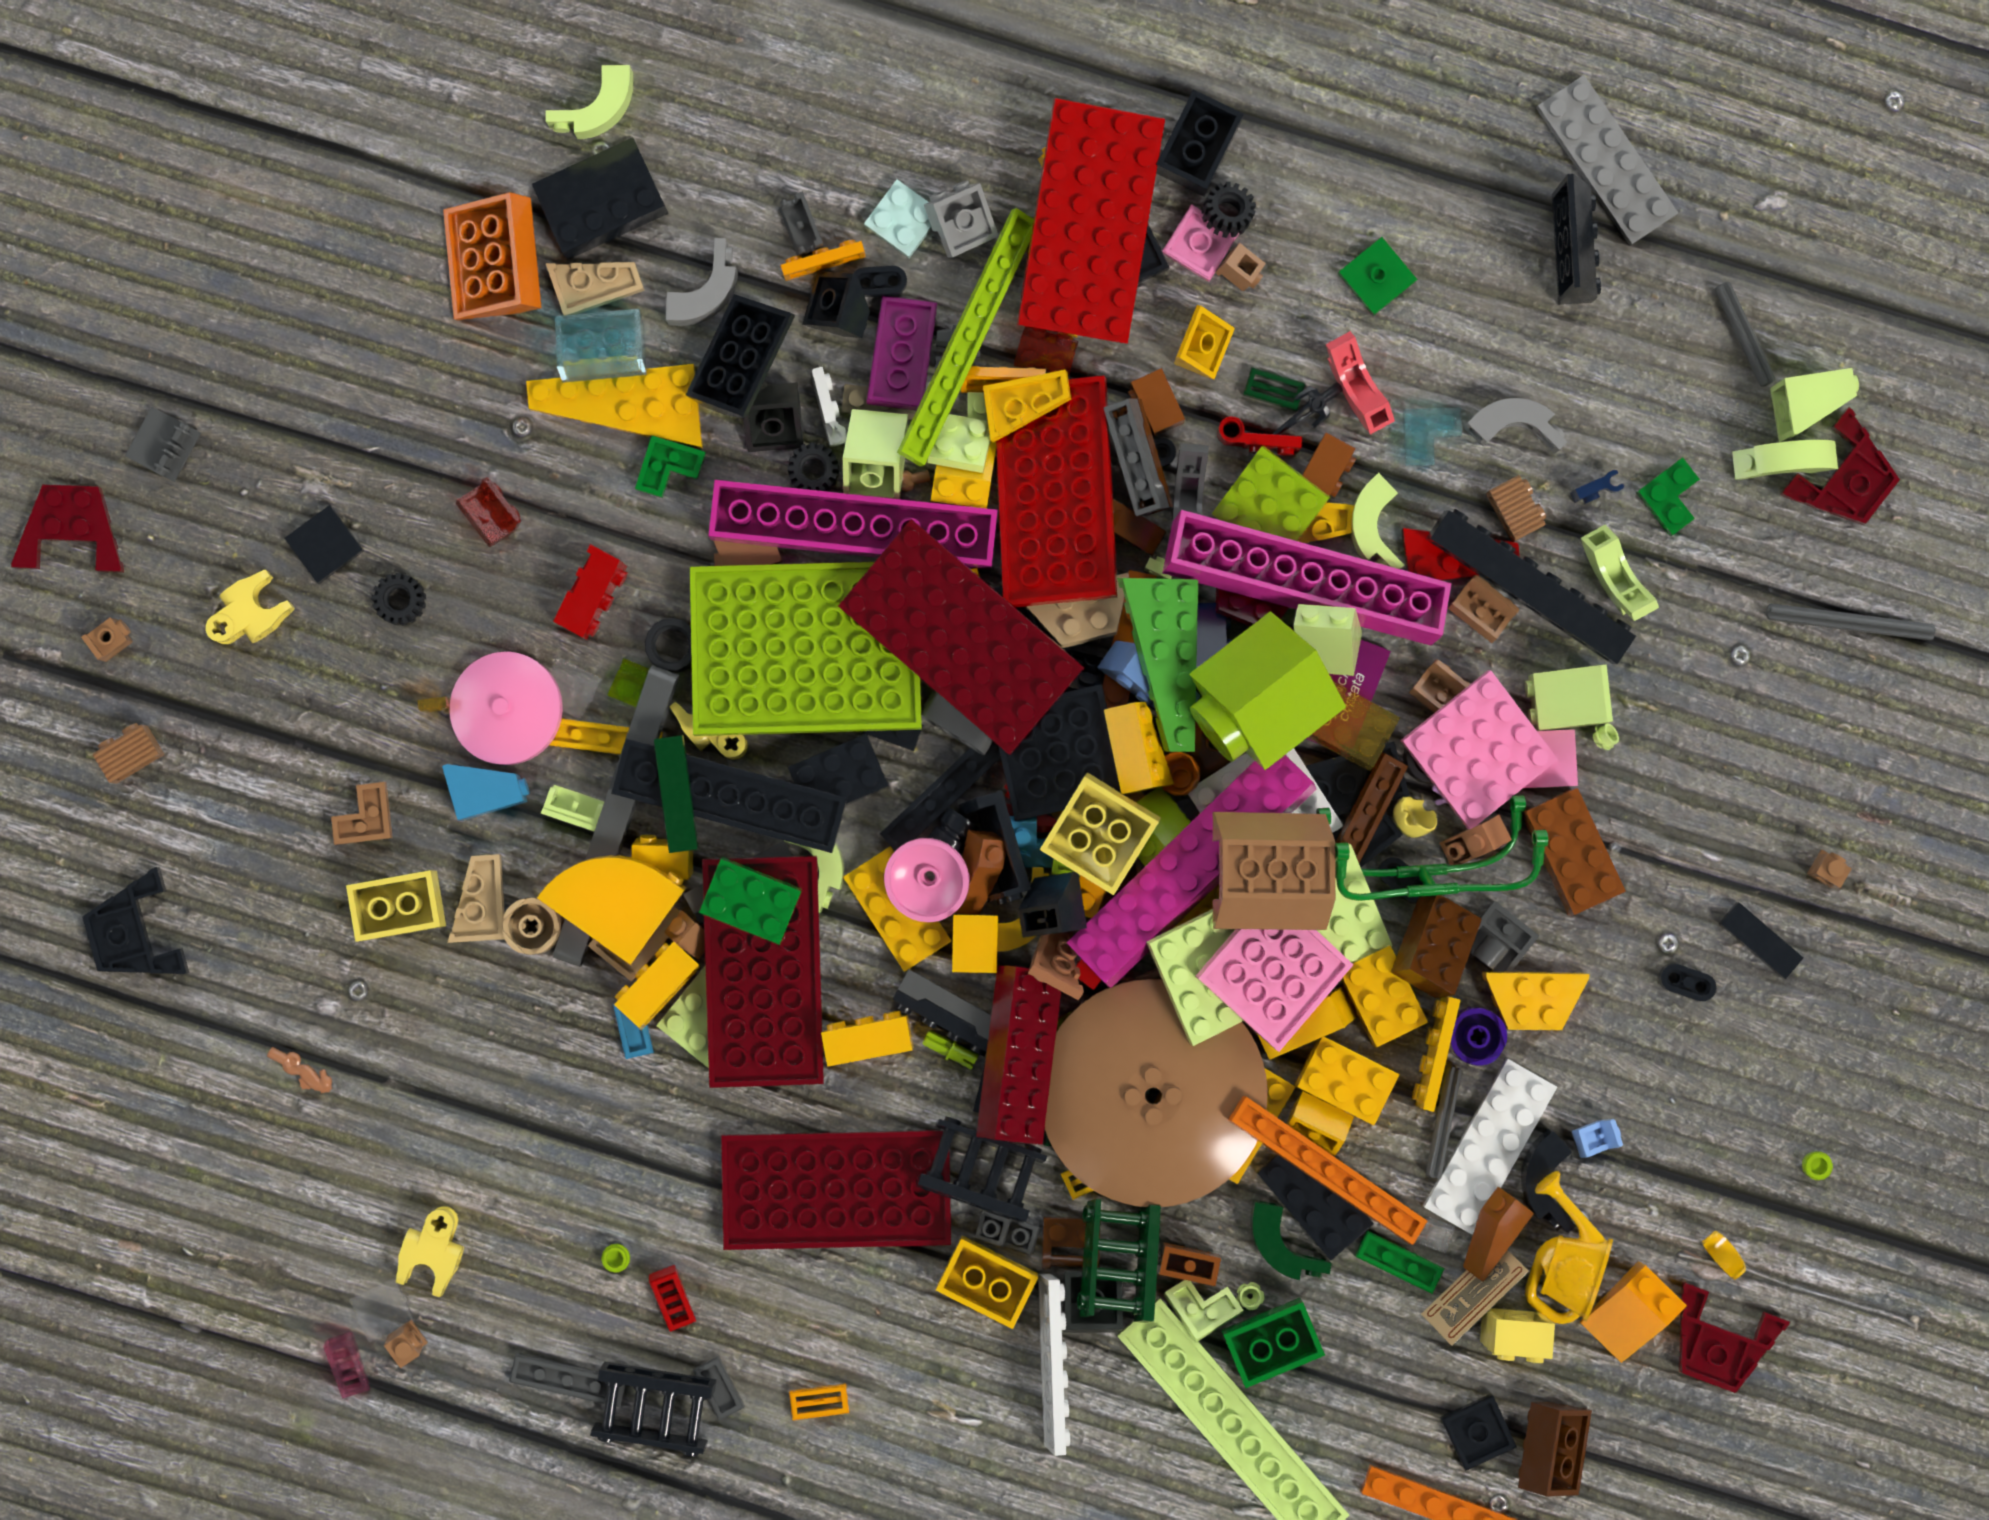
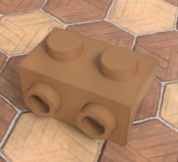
M1474 575L1448 607L1451 612L1491 643L1499 637L1509 621L1519 611V608L1509 598L1504 597L1491 587L1486 580L1481 579L1477 575Z
M1436 659L1424 671L1409 693L1435 713L1468 687L1470 683L1453 672L1448 665Z

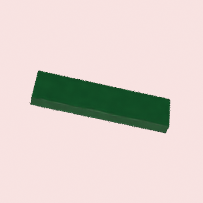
M684 736L654 739L669 853L697 850L699 848Z

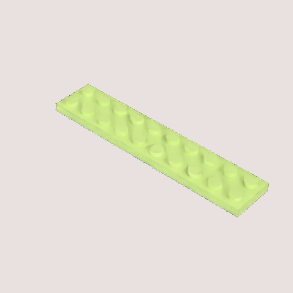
M1160 1297L1155 1300L1154 1322L1139 1323L1133 1320L1117 1334L1118 1338L1277 1520H1345L1349 1516V1513L1199 1341L1194 1342L1179 1318Z

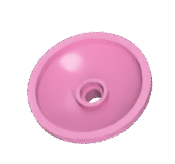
M918 838L904 843L892 854L885 869L884 883L890 901L902 914L916 921L936 922L948 918L961 907L969 890V872L964 859L952 846L938 839ZM927 871L933 872L934 875H935V878H934V879H929V878H927L926 872H927Z

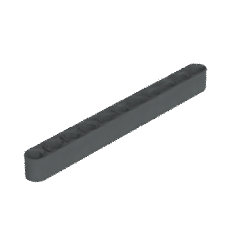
M653 665L651 666L626 738L654 745V739L660 738L670 708L669 706L678 684L679 674ZM622 751L585 860L599 856H620L638 801L611 794ZM565 919L553 958L581 967L592 937Z

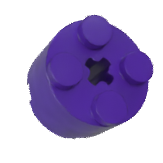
M1467 1007L1459 1010L1449 1047L1450 1052L1458 1060L1472 1065L1481 1066L1494 1062L1500 1056L1507 1043V1030L1503 1021L1495 1013L1487 1009ZM1474 1029L1482 1034V1036L1478 1037V1043L1470 1039Z

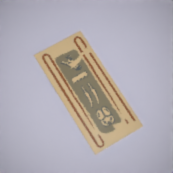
M1507 1250L1484 1282L1466 1270L1421 1315L1452 1346L1529 1271Z

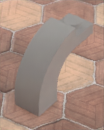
M714 238L713 271L703 287L688 293L667 292L666 321L668 325L688 326L704 322L715 316L728 303L737 284L738 271L736 267L727 266V264H732L733 248L728 247L726 238Z
M1508 398L1493 402L1481 409L1463 427L1482 446L1486 445L1500 430L1508 427H1522L1531 431L1554 454L1567 443L1564 439V432L1554 424L1551 426L1548 423L1555 413L1538 402L1523 398Z

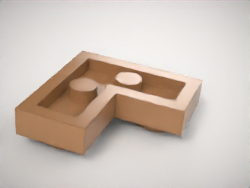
M387 782L356 785L359 813L331 817L334 845L393 838Z

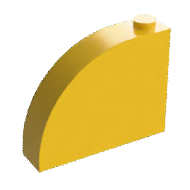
M610 855L587 859L569 867L547 884L537 899L631 965L683 894L686 887L682 885L684 880L671 871L666 874L645 861L632 857Z

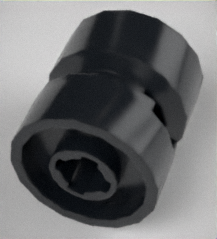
M948 807L940 819L941 827H934L927 838L941 840L952 846L961 855L965 847L963 842L966 840L968 830L977 831L979 827Z

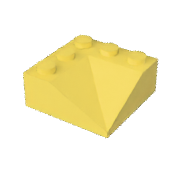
M1087 772L1040 850L1114 895L1161 817Z

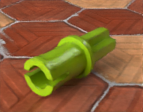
M929 1030L923 1039L922 1044L944 1055L945 1060L951 1059L967 1067L969 1070L973 1068V1064H975L979 1056L978 1053L963 1047L957 1041H951L932 1030Z

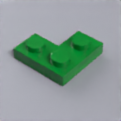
M651 436L635 490L663 498L671 472L698 480L706 452Z
M1682 457L1636 493L1671 537L1695 519L1678 496L1700 479Z

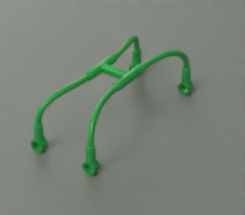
M1514 795L1510 798V829L1512 830L1510 837L1512 840L1497 854L1480 861L1457 865H1447L1445 863L1396 867V869H1361L1364 876L1419 877L1423 885L1357 894L1349 892L1344 885L1347 860L1350 857L1349 845L1347 842L1335 843V878L1337 879V887L1342 896L1355 901L1405 895L1407 897L1458 894L1465 891H1509L1528 886L1537 878L1541 866L1544 864L1545 847L1548 845V833L1546 829L1533 830L1532 864L1534 866L1531 874L1521 881L1508 884H1435L1432 875H1446L1448 872L1481 868L1499 861L1512 850L1517 841L1518 833L1521 830L1522 816L1526 809L1524 795ZM1317 808L1316 814H1326L1330 825V808Z

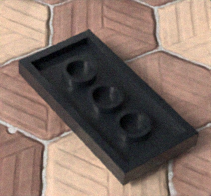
M1278 1154L1257 1171V1174L1330 1260H1333L1374 1225L1366 1214Z

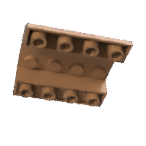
M1213 812V841H1219V899L1213 900V929L1327 930L1336 900L1335 839L1326 814Z

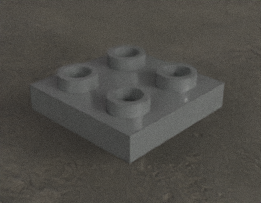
M1492 901L1480 916L1482 921L1470 955L1492 972H1512L1539 935L1496 901Z

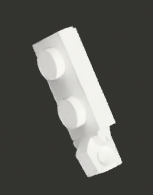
M823 367L814 368L811 372V380L829 446L845 444V427L836 421V418L840 417L839 408L836 400L831 401L829 390H833L829 373L824 374Z

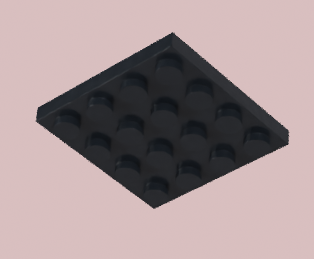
M1103 684L1063 693L1011 755L999 746L1015 821L1064 810L1087 772L1121 793L1104 710L1108 709Z

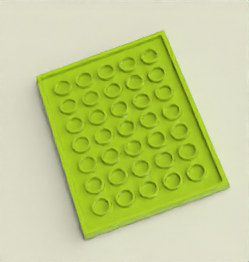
M874 562L690 567L693 735L718 736L922 730L920 677L838 607Z

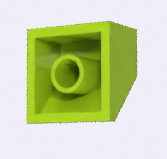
M1162 787L1156 788L1136 802L1161 817L1138 855L1144 866L1151 862L1191 823L1169 793L1164 791Z

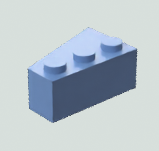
M1115 641L1097 668L1135 695L1140 702H1146L1147 706L1156 711L1153 700L1149 698L1148 689L1150 687L1147 676L1143 675L1135 643ZM1196 691V702H1197V700H1198V699L1200 698V696H1201L1197 691Z

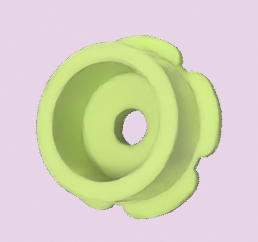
M1609 723L1596 725V732L1593 734L1595 744L1599 748L1610 750L1619 742L1616 729Z
M1255 1282L1244 1283L1237 1290L1238 1296L1236 1300L1241 1307H1246L1247 1310H1255L1263 1303L1264 1292L1260 1290L1261 1287ZM1249 1293L1253 1294L1251 1299L1247 1297Z

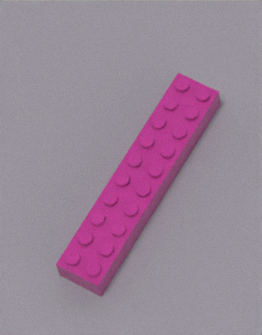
M714 480L708 536L710 540L879 558L905 525L913 519L967 567L991 570L997 510Z
M1181 510L1172 522L1162 572L1163 574L1182 579H1197L1200 584L1297 609L1298 604L1355 608L1361 627L1430 646L1443 636L1452 584Z
M1286 755L1266 770L1254 761L1086 923L1087 928L1080 929L1067 944L1105 984L1112 988L1150 951L1146 943L1147 941L1173 929L1219 884V841H1213V812L1293 813L1316 790L1314 782Z

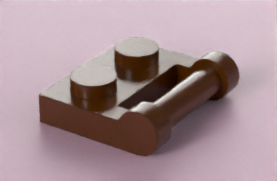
M1044 1216L1042 1269H1051V1266L1083 1267V1256L1051 1255V1247L1084 1248L1085 1222H1083L1082 1218ZM1098 1250L1097 1267H1099L1100 1250Z

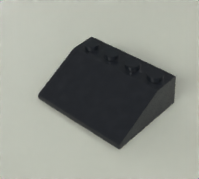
M633 137L532 183L551 230L567 260L669 214Z
M1567 174L1552 193L1558 305L1592 303L1597 298V295L1601 293V280L1596 278V267L1599 266V251L1594 249V239H1597L1598 226L1597 222H1593L1592 211L1596 209L1595 194H1591V186L1575 174Z
M734 294L688 388L686 396L703 407L723 415L747 418L795 315Z

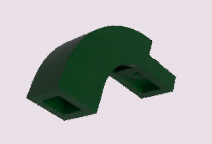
M1253 1199L1250 1215L1251 1233L1257 1249L1269 1265L1279 1273L1299 1281L1302 1269L1305 1270V1275L1322 1278V1273L1330 1274L1332 1265L1330 1260L1297 1254L1284 1245L1280 1234L1284 1208L1281 1204Z

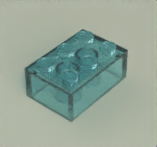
M640 309L555 316L557 368L562 382L647 375L644 323Z

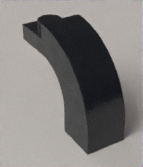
M1547 1129L1534 1141L1524 1158L1521 1170L1522 1192L1529 1209L1534 1213L1535 1217L1541 1219L1548 1213L1549 1216L1546 1220L1556 1231L1562 1229L1564 1232L1569 1233L1576 1227L1573 1221L1550 1195L1536 1194L1535 1192L1539 1182L1548 1174L1554 1172L1555 1168L1572 1153L1553 1130Z

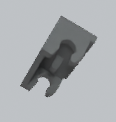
M802 191L795 194V198L790 201L785 199L780 201L781 206L778 208L796 255H801L802 258L813 255V251L824 248Z

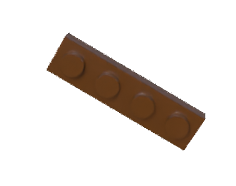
M1380 753L1335 842L1351 844L1358 863H1360L1408 768L1407 765L1385 753Z

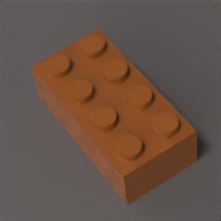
M1578 788L1570 789L1523 812L1522 818L1531 837L1533 830H1547L1548 845L1545 847L1544 865L1568 915H1576L1626 892Z

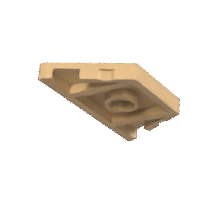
M1129 574L1117 575V578H1129ZM1117 580L1118 598L1025 606V608L1053 636L1056 643L1061 648L1117 635L1125 596L1123 589L1119 588Z

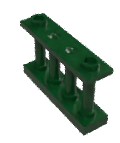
M1101 1199L1087 1201V1205L1084 1206L1082 1219L1085 1222L1082 1285L1081 1292L1077 1296V1308L1080 1310L1079 1317L1094 1316V1308L1132 1312L1134 1322H1154L1161 1206L1148 1205V1207H1141V1210L1136 1214L1101 1210ZM1100 1221L1137 1225V1228H1139V1240L1128 1242L1100 1239ZM1098 1250L1135 1254L1138 1257L1137 1268L1134 1271L1097 1267ZM1096 1279L1131 1282L1136 1286L1135 1297L1133 1300L1095 1296Z

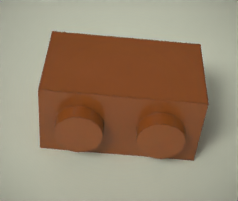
M1162 368L1131 382V390L1128 391V396L1130 399H1142L1153 437L1184 424L1185 417Z
M1325 433L1302 475L1327 495L1336 497L1343 482L1339 481V478L1343 471L1349 473L1356 460L1352 456L1356 448Z
M1163 1242L1157 1271L1159 1275L1216 1286L1221 1257L1216 1253Z

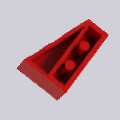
M591 544L587 549L590 556L584 567L578 568L576 572L578 578L572 589L567 591L553 620L556 624L585 640L588 639L589 635L593 637L601 624L598 621L601 613L609 610L614 601V597L611 596L616 586L621 587L628 575V572L625 571L627 566L621 560Z

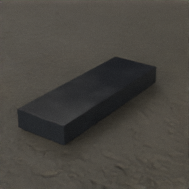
M1736 902L1718 923L1782 979H1786L1804 958L1739 902Z

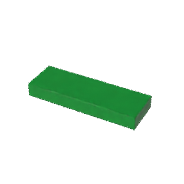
M1368 1230L1365 1232L1354 1255L1433 1294L1445 1269Z

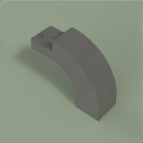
M1180 443L1175 475L1171 527L1173 520L1181 510L1202 515L1209 445Z

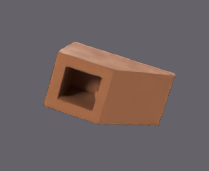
M1497 815L1471 829H1466L1440 842V845L1449 864L1457 865L1494 851L1512 839L1500 815Z

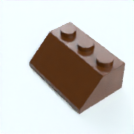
M1531 1402L1527 1415L1528 1426L1523 1442L1524 1452L1519 1469L1518 1488L1546 1497L1579 1495L1592 1410L1550 1402Z

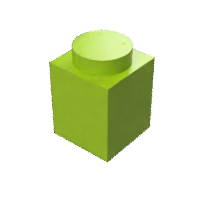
M1271 611L1189 674L1202 695L1200 700L1190 706V712L1206 737L1229 761L1233 762L1246 752L1264 770L1268 769L1346 708L1317 650Z

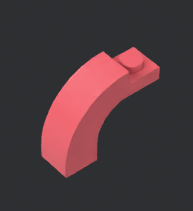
M1349 331L1325 344L1329 354L1327 359L1333 375L1341 385L1342 393L1351 409L1371 435L1393 423L1395 420L1389 401L1380 392L1369 375L1356 338L1352 332Z

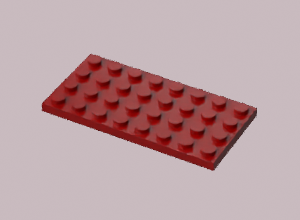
M1058 98L1053 99L1017 325L1128 344L1158 166L1156 164L1159 160L1165 124L1164 118Z
M1104 375L1068 379L1071 394L1070 401L996 441L1003 598L1014 607L1118 598L1109 424L1104 411V407L1108 406L1107 380Z

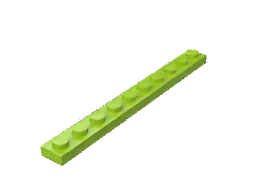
M1017 208L1011 210L897 451L898 454L920 467L924 466L1031 240L1034 219Z

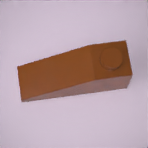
M968 830L963 859L969 872V890L965 901L955 913L979 915L1003 869L1006 847L1003 838L994 832Z
M1497 1187L1480 1211L1463 1267L1484 1282L1534 1213L1503 1189Z

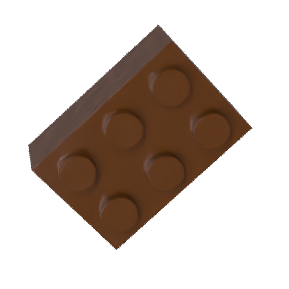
M1442 895L1419 897L1391 973L1434 998L1455 995L1482 919Z

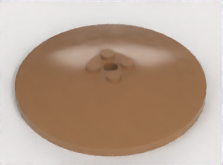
M1147 978L1122 982L1114 985L1112 988H1105L1082 1002L1058 1028L1055 1039L1045 1131L1054 1151L1063 1164L1076 1178L1095 1192L1111 1200L1139 1207H1148V1205L1168 1207L1187 1203L1214 1191L1238 1171L1254 1149L1257 1140L1232 1124L1228 1119L1242 1096L1248 1097L1265 1110L1267 1109L1268 1090L1263 1060L1252 1035L1243 1022L1192 1046L1187 1039L1162 979ZM1154 1087L1161 1091L1162 1097L1159 1102L1150 1103L1146 1100L1145 1093L1149 1088Z

